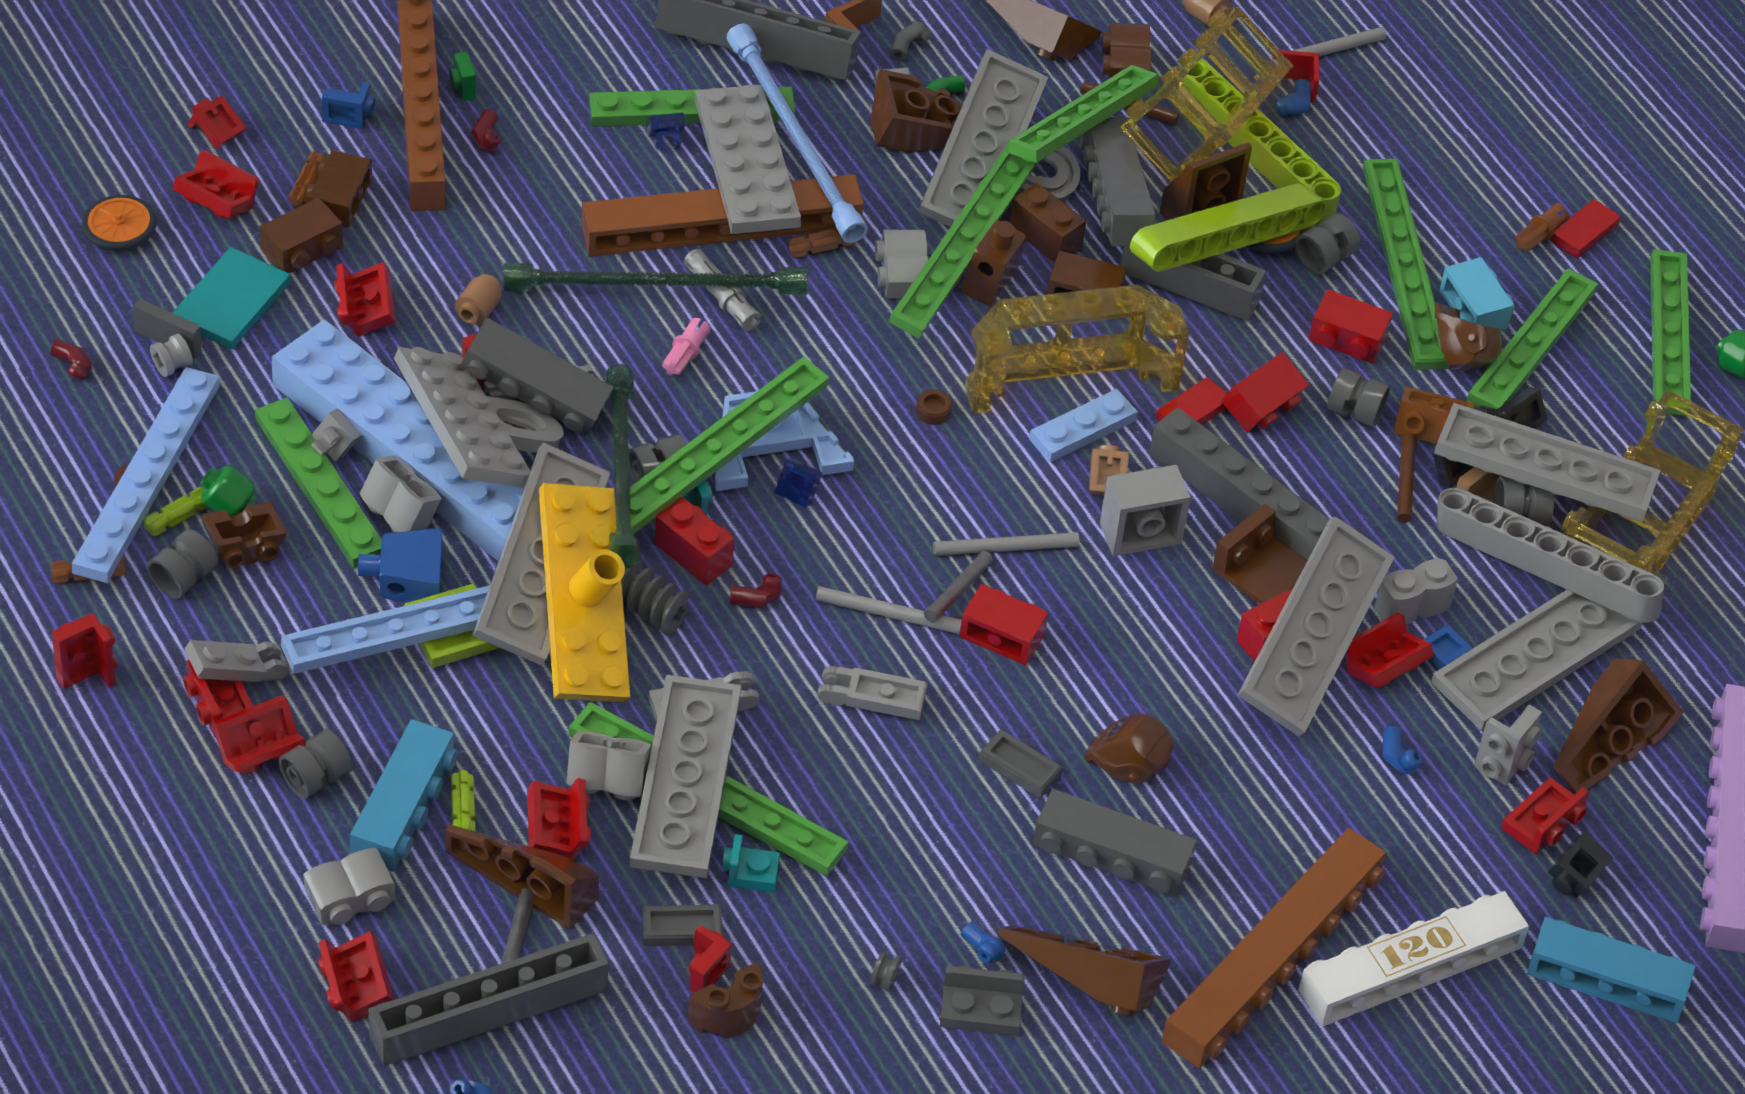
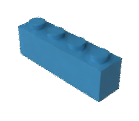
M413 719L410 720L350 833V854L368 848H377L387 869L393 872L400 859L408 857L412 848V836L415 830L423 828L427 819V807L430 801L438 799L443 786L442 778L446 771L451 772L457 761L458 750L454 749L453 732Z
M1544 917L1527 975L1678 1023L1696 965L1684 962L1677 957H1669L1647 950L1640 945H1631L1599 932H1591L1570 925L1562 920Z

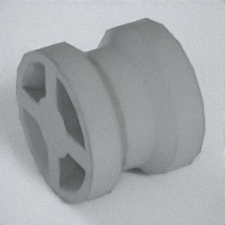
M180 334L170 336L169 340L165 343L156 342L150 346L152 360L163 377L173 375L175 369H185V367L189 368L193 365L189 346Z

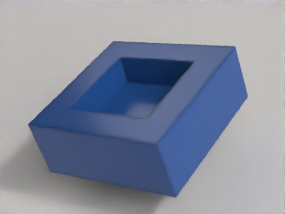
M1448 624L1423 639L1432 644L1433 657L1428 660L1439 670L1473 649Z

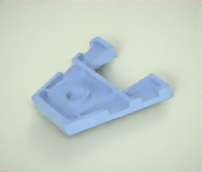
M756 392L725 396L722 417ZM807 402L717 470L714 487L715 491L748 486V475L742 457L812 447L821 475L853 471L854 460L849 452L845 453L838 445V438L833 432L827 431L819 422V415Z

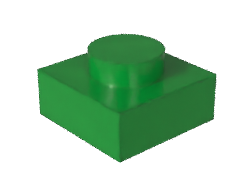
M468 52L454 54V68L449 69L451 86L453 89L458 88L462 101L476 99V74Z

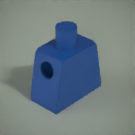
M442 529L386 533L382 536L381 555L359 554L358 576L379 577L380 596L384 599L412 602L440 593Z

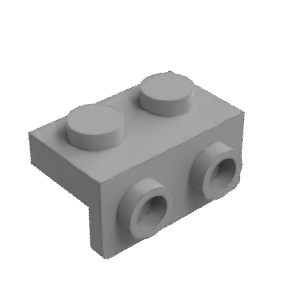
M1529 704L1510 728L1496 719L1490 718L1485 725L1474 766L1487 777L1494 778L1504 785L1508 784L1519 769L1525 771L1535 755L1531 748L1535 745L1542 732V729L1538 727L1542 711Z

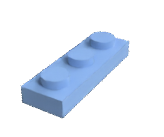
M1115 389L1030 430L1029 440L1051 463L1135 422L1138 411L1118 389Z

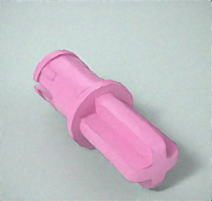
M691 319L683 334L674 339L672 343L673 348L662 364V367L667 370L666 373L668 375H680L688 362L697 357L699 346L710 333V327L707 322L704 321L697 330L695 328L701 319Z

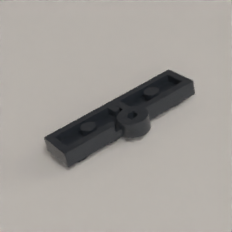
M1533 387L1527 388L1498 409L1481 406L1476 409L1533 429L1548 420L1541 391ZM1434 452L1432 453L1441 485L1451 487L1458 482L1461 476L1474 467L1459 461H1451L1446 457L1434 454Z

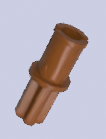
M1555 203L1542 215L1534 216L1530 220L1529 225L1516 235V246L1518 249L1522 248L1525 251H1530L1542 240H1549L1553 236L1554 231L1569 219L1568 210L1561 216H1558L1557 214L1565 209L1562 204Z

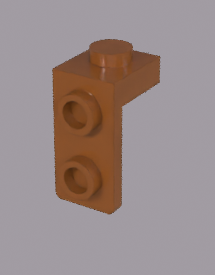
M852 0L826 12L825 22L858 30L856 27L881 15L882 0Z

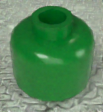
M1737 329L1720 340L1717 354L1720 367L1725 372L1745 379V330Z
M232 465L223 466L219 470L215 467L211 468L200 482V485L204 487L201 493V501L213 512L226 510L228 515H237L243 512L246 506L253 505L257 498L253 494L255 490L254 483Z

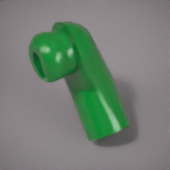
M962 75L937 78L925 86L935 92L942 88L949 91L950 94L965 91Z

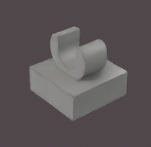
M337 408L330 412L313 432L312 436L316 441L311 445L320 455L328 453L336 462L348 453L361 437V434Z

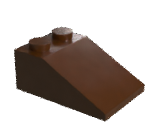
M1247 142L1190 163L1163 189L1159 213L1165 221L1242 199L1252 145Z

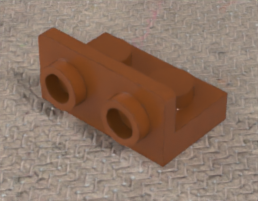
M1405 386L1394 433L1399 435L1412 433L1416 436V439L1437 444L1453 403L1472 409L1474 403Z

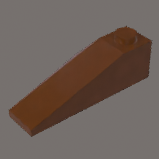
M881 69L877 76L870 120L876 146L907 152L944 149L963 103L949 97L950 92L939 88L938 92L921 86V79L912 75Z
M1614 658L1593 685L1553 769L1573 794H1576L1582 787L1588 789L1609 775L1611 769L1623 761H1630L1638 756L1637 752L1647 745H1654L1661 741L1684 712L1643 660Z

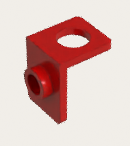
M1274 50L1270 76L1309 80L1311 84V102L1315 103L1320 79L1319 53Z

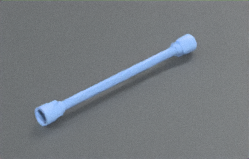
M744 23L732 27L727 33L728 43L743 62L749 63L825 196L832 205V218L842 239L846 243H854L861 240L868 231L867 224L861 214L854 209L852 204L845 202L839 190H837L795 115L761 60L760 53L762 49L752 28Z

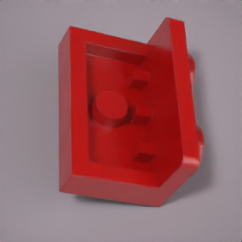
M204 150L199 153L194 170L175 177L172 189L184 195L185 199L189 202L201 204L213 210L212 212L216 216L230 219L253 208L260 180L257 176Z
M384 262L351 274L344 263L336 266L337 280L334 281V286L340 299V305L337 306V314L344 326L348 325L355 335L359 337L396 322L390 269Z
M1397 612L1354 636L1345 653L1348 674L1375 688L1385 686L1396 677L1409 670L1416 669L1421 663L1432 658V644L1408 633L1405 616Z
M91 613L74 622L65 623L59 629L52 631L56 678L64 689L97 673L107 687L115 684L114 669L118 667L112 651V646L115 645V638L107 624L101 625L95 615Z
M187 660L188 675L183 676L185 690L190 698L195 696L198 702L196 709L200 722L203 726L209 725L216 738L212 726L213 721L253 707V704L242 681L199 679L190 660Z
M284 696L276 697L212 722L224 765L239 773L253 772L261 767L262 762L273 758L279 760L280 756L298 745H306L304 737L297 733L288 700Z
M1550 777L1503 819L1501 828L1537 855L1547 845L1550 847L1554 846L1563 836L1565 828L1570 824L1575 826L1585 817L1588 811L1586 802L1590 791L1582 787L1576 794H1573Z
M577 778L569 789L533 781L527 788L529 847L562 855L571 860H574L581 849L587 847L591 837V828L587 826V811L590 797L586 794L585 779Z
M371 931L336 948L327 939L318 942L322 957L318 958V964L323 975L328 979L330 989L326 991L330 1005L336 1012L341 1011L354 1022L369 1015L368 1008L394 1000L378 938Z

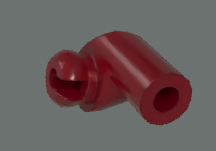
M490 109L483 111L471 130V135L479 148L487 152L495 151L501 143V135L495 136V129H493L498 121V115Z
M59 339L54 341L51 347V356L71 363L68 369L69 375L80 380L86 379L88 370H92L93 366L88 353L83 348Z
M768 573L764 575L763 584L755 589L733 585L730 604L755 608L764 607L781 596L783 592L781 587L782 578L777 574Z

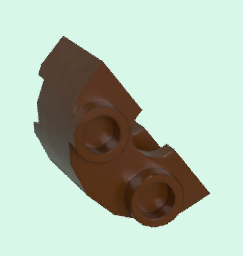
M271 501L248 505L243 512L237 515H228L226 510L202 514V524L218 555L228 568H237L241 565H248L260 560L269 562L280 554L279 546L283 543L287 531Z
M758 962L733 974L735 982L728 988L717 987L711 984L691 994L689 997L688 1023L700 1033H703V1029L712 1033H724L723 1038L743 1034L755 1024L756 1016L761 1009L763 973Z

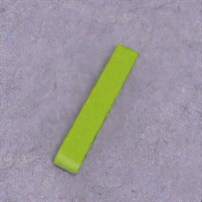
M1188 56L1181 60L1175 90L1177 95L1233 148L1249 142L1252 145L1249 162L1277 189L1301 183L1324 200L1327 204V211L1320 222L1337 212L1341 188L1337 181L1207 61L1197 56Z
M1296 183L1146 226L1133 236L1130 250L1152 269L1160 272L1313 227L1325 216L1327 204L1304 185Z

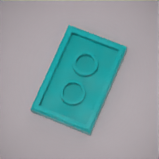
M230 247L172 313L200 325L201 336L233 350L291 283L290 274Z

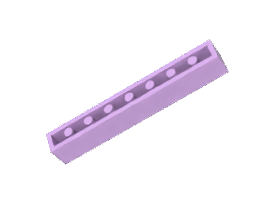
M1726 684L1722 697L1715 698L1712 709V719L1718 720L1717 727H1713L1710 748L1716 749V756H1712L1709 766V778L1714 779V786L1711 785L1708 792L1707 808L1713 809V816L1709 815L1706 824L1705 837L1711 839V846H1707L1704 856V868L1710 869L1709 877L1706 876L1703 883L1702 899L1708 900V908H1703L1700 930L1706 931V947L1745 953V687Z

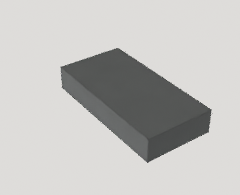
M141 299L133 305L135 332L161 343L167 342L169 337L174 334H180L189 346L192 358L195 359L201 352L200 325Z
M1002 729L979 752L978 761L1040 799L1062 775L1063 767Z
M721 904L642 906L644 946L694 945L695 930L700 925L710 931H716L723 935Z

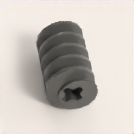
M635 560L629 566H625V573L621 579L623 605H627L631 612L638 613L641 619L650 621L653 627L661 629L665 635L675 633L687 614L688 592L680 591L676 594V584L669 583L665 586L666 579L664 576L658 575L654 578L655 572L651 567L642 571V561Z

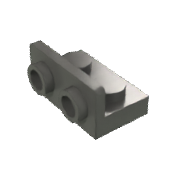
M947 966L939 1027L1018 1036L1025 975L1008 970L991 971L974 969L970 966Z

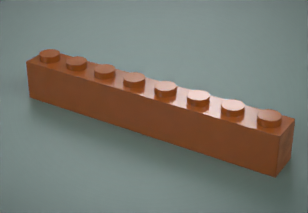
M397 0L410 211L445 210V173L432 0Z
M856 175L830 177L844 201L852 204L854 209L862 216L864 204ZM816 178L791 181L801 215L800 228L731 234L719 188L582 202L581 227L588 257L808 234L832 228L837 231V228L832 218V205Z
M1348 827L1171 1014L1165 1023L1162 1043L1199 1069L1209 1058L1215 1060L1224 1050L1227 1039L1233 1032L1237 1035L1241 1033L1250 1020V1014L1256 1008L1261 1010L1267 1005L1273 995V989L1279 983L1285 985L1291 979L1301 959L1305 961L1310 959L1319 945V940L1324 935L1329 937L1335 932L1341 922V916L1346 911L1352 913L1358 907L1367 888L1374 889L1377 887L1385 875L1386 870L1382 867L1386 852Z

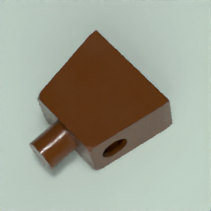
M995 221L976 247L960 291L991 306L1020 266L1027 238L1025 234L1016 230L1010 222ZM989 265L994 270L992 275L984 274V270H988Z

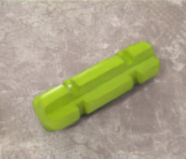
M198 487L189 492V497L184 495L160 508L161 513L155 511L144 518L145 529L151 536H157L167 530V525L171 528L195 515L194 510L197 509L200 512L207 508L201 501V493L204 487Z
M460 770V772L453 773L451 776V789H453L451 791L452 819H454L452 825L475 831L473 775L468 774L467 770Z

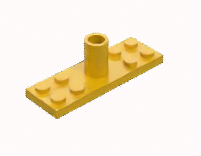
M543 483L539 488L554 699L626 702L630 698L621 585L625 566L619 556L614 488Z

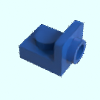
M363 81L359 94L325 88L322 95V122L363 129L367 116H372L375 109L376 98L371 96L370 82Z

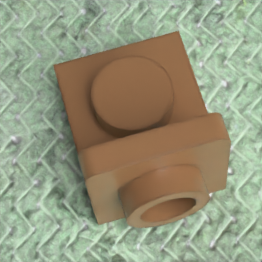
M1101 445L1099 449L1093 448L1089 462L1091 466L1088 494L1104 495L1108 476L1127 473L1129 452L1120 451L1121 448L1114 445Z

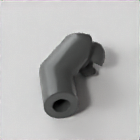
M914 21L895 35L890 51L892 59L896 61L905 60L909 46L914 40L919 44H924L925 41H928L931 36V30L925 27L924 22Z

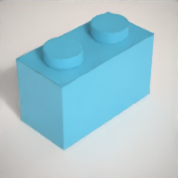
M1482 257L1445 267L1439 291L1450 307L1460 310L1461 319L1482 326L1499 328L1500 331L1508 329L1511 315L1514 312L1513 299L1508 293H1505L1497 280L1495 272L1489 269Z

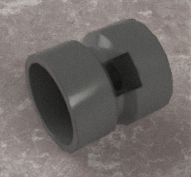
M1334 213L1318 223L1316 227L1314 226L1298 236L1295 241V251L1299 261L1309 272L1321 275L1337 265L1339 261L1357 252L1360 247V236L1355 225L1346 216Z
M1343 367L1332 388L1327 410L1344 417L1354 414L1355 421L1374 428L1385 408L1391 385L1373 378L1366 382L1363 379V374Z
M674 434L657 440L655 447L651 443H646L630 448L627 458L634 483L686 445L684 439L679 434Z
M1500 476L1494 487L1492 503L1539 524L1548 526L1553 515L1555 497L1550 491L1529 484H1521L1514 479Z
M189 529L175 538L169 545V548L162 549L147 563V571L154 584L164 594L173 599H180L195 586L196 580L205 578L216 569L219 563L212 545L204 536Z
M328 729L307 740L305 747L298 745L279 757V766L284 779L294 793L302 799H306L325 788V781L333 783L352 771V762L347 749L337 735Z

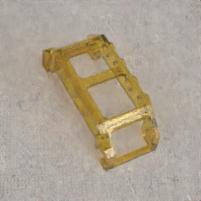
M1236 5L1226 12H1222L1219 9L1206 21L1209 28L1193 42L1197 48H1189L1177 60L1180 63V67L1174 65L1163 75L1161 80L1164 84L1152 97L1145 102L1140 98L1127 109L1126 114L1129 117L1120 126L1170 181L1174 180L1190 163L1209 157L1216 149L1227 143L1293 67L1290 61ZM1237 18H1241L1276 56L1273 60H1265L1232 25ZM1222 34L1258 71L1253 77L1256 80L1254 84L1245 77L1217 46V40ZM1204 55L1209 57L1244 95L1220 123L1191 94L1182 81ZM1165 98L1169 99L1205 139L1202 144L1195 148L1177 166L1172 164L1137 126V121L1147 114L1160 100Z
M1139 285L998 300L972 329V338L976 348L975 366L966 377L965 389L972 413L990 412V394L995 392L997 397L1003 396L1004 382L1137 368L1140 381L1147 380L1148 374H1154L1161 379L1160 388L1162 392L1179 390L1189 331L1181 307ZM1129 317L1128 329L1124 333L1071 338L1073 323ZM1146 319L1150 331L1156 337L1164 340L1177 339L1174 359L1172 354L1143 339ZM1057 325L1055 337L1051 341L1011 345L1012 342L1008 330Z
M1669 390L1665 392L1659 402L1656 400L1651 402L1644 416V419L1648 420L1644 436L1636 447L1630 445L1623 455L1625 459L1659 469L1661 473L1692 488L1668 523L1648 513L1645 514L1643 522L1632 518H1625L1658 535L1650 547L1641 545L1638 551L1635 552L1592 530L1604 513L1609 512L1599 507L1588 506L1589 510L1580 507L1577 512L1571 510L1562 525V530L1566 531V536L1582 543L1585 541L1620 560L1654 575L1658 574L1714 496L1719 486L1717 484L1719 477L1726 465L1731 463L1744 428ZM1668 408H1674L1723 434L1718 447L1711 455L1709 465L1705 471L1654 445V439L1667 415Z

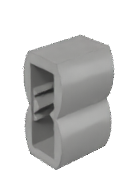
M883 230L882 239L876 240L875 260L882 263V267H878V287L884 288L886 298H903L928 261L925 230Z
M394 455L376 458L360 492L367 507L373 513L383 515L394 533L426 530L441 501L440 495L431 485L418 478L415 471L406 462Z
M1444 559L1425 561L1416 566L1414 570L1403 569L1391 572L1384 577L1379 587L1374 608L1382 620L1397 612L1403 614L1406 625L1416 620L1418 616L1430 617L1441 614L1451 606L1458 578Z
M578 731L570 741L566 784L571 786L577 778L585 779L586 794L605 790L613 793L614 797L621 800H632L636 797H641L650 759L651 744L637 739L613 738L601 733Z
M377 848L357 851L341 861L320 864L303 874L305 891L321 925L344 924L358 912L380 911L395 900L394 882Z

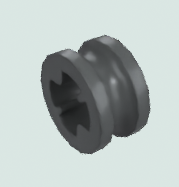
M882 951L875 963L870 984L873 986L883 984L884 989L890 991L896 981L902 959L897 956L894 959H890L888 953Z

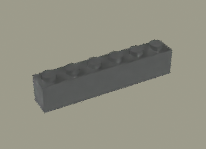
M659 0L655 28L665 30L669 35L691 37L701 44H716L727 47L731 52H734L727 41V33L732 27L744 23L748 24L755 33L758 44L762 49L760 57L763 61L785 63L798 71H814L823 74L831 80H846L855 68L861 31L749 0Z
M1109 117L1086 131L1083 135H1080L1079 144L1080 150H1084V165L1088 166L1089 183H1093L1092 192L1093 199H1097V214L1102 216V232L1108 233L1111 246H1130L1133 236L1140 229L1155 224V212L1127 117Z
M1177 407L1154 425L1149 452L1151 456L1165 466L1177 465L1182 478L1240 522L1245 520L1263 504H1267L1276 511L1274 521L1275 533L1273 536L1306 560L1309 559L1330 520L1180 408Z
M594 933L368 1008L369 1036L384 1067L608 990L609 963Z

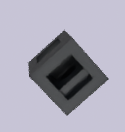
M1583 832L1568 845L1567 849L1547 873L1553 877L1552 884L1557 891L1567 896L1572 894L1577 898L1590 887L1613 857L1588 834Z

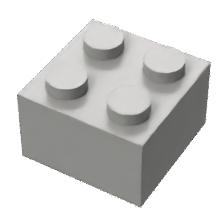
M1177 465L1154 467L1148 470L1119 473L1107 477L1100 526L1112 556L1182 544L1191 497Z

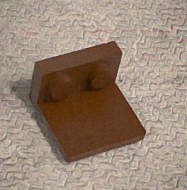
M1263 504L1217 541L1213 566L1214 572L1259 604L1294 588L1308 561L1273 536L1275 533L1274 521L1276 511L1267 504Z

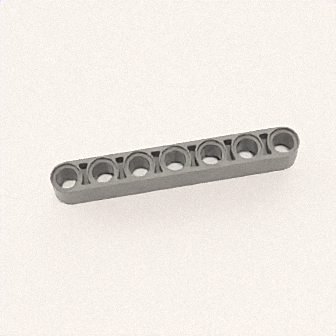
M1448 488L1440 493L1436 523L1438 530L1443 534L1633 620L1649 623L1659 618L1662 609L1664 582L1658 576L1463 489Z

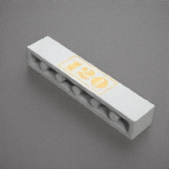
M1505 891L1493 896L1484 895L1465 907L1448 909L1434 919L1426 922L1417 921L1403 931L1392 935L1389 933L1383 934L1367 945L1359 948L1356 946L1350 947L1336 957L1325 961L1316 960L1303 971L1299 992L1323 1027L1519 950L1523 947L1529 925Z

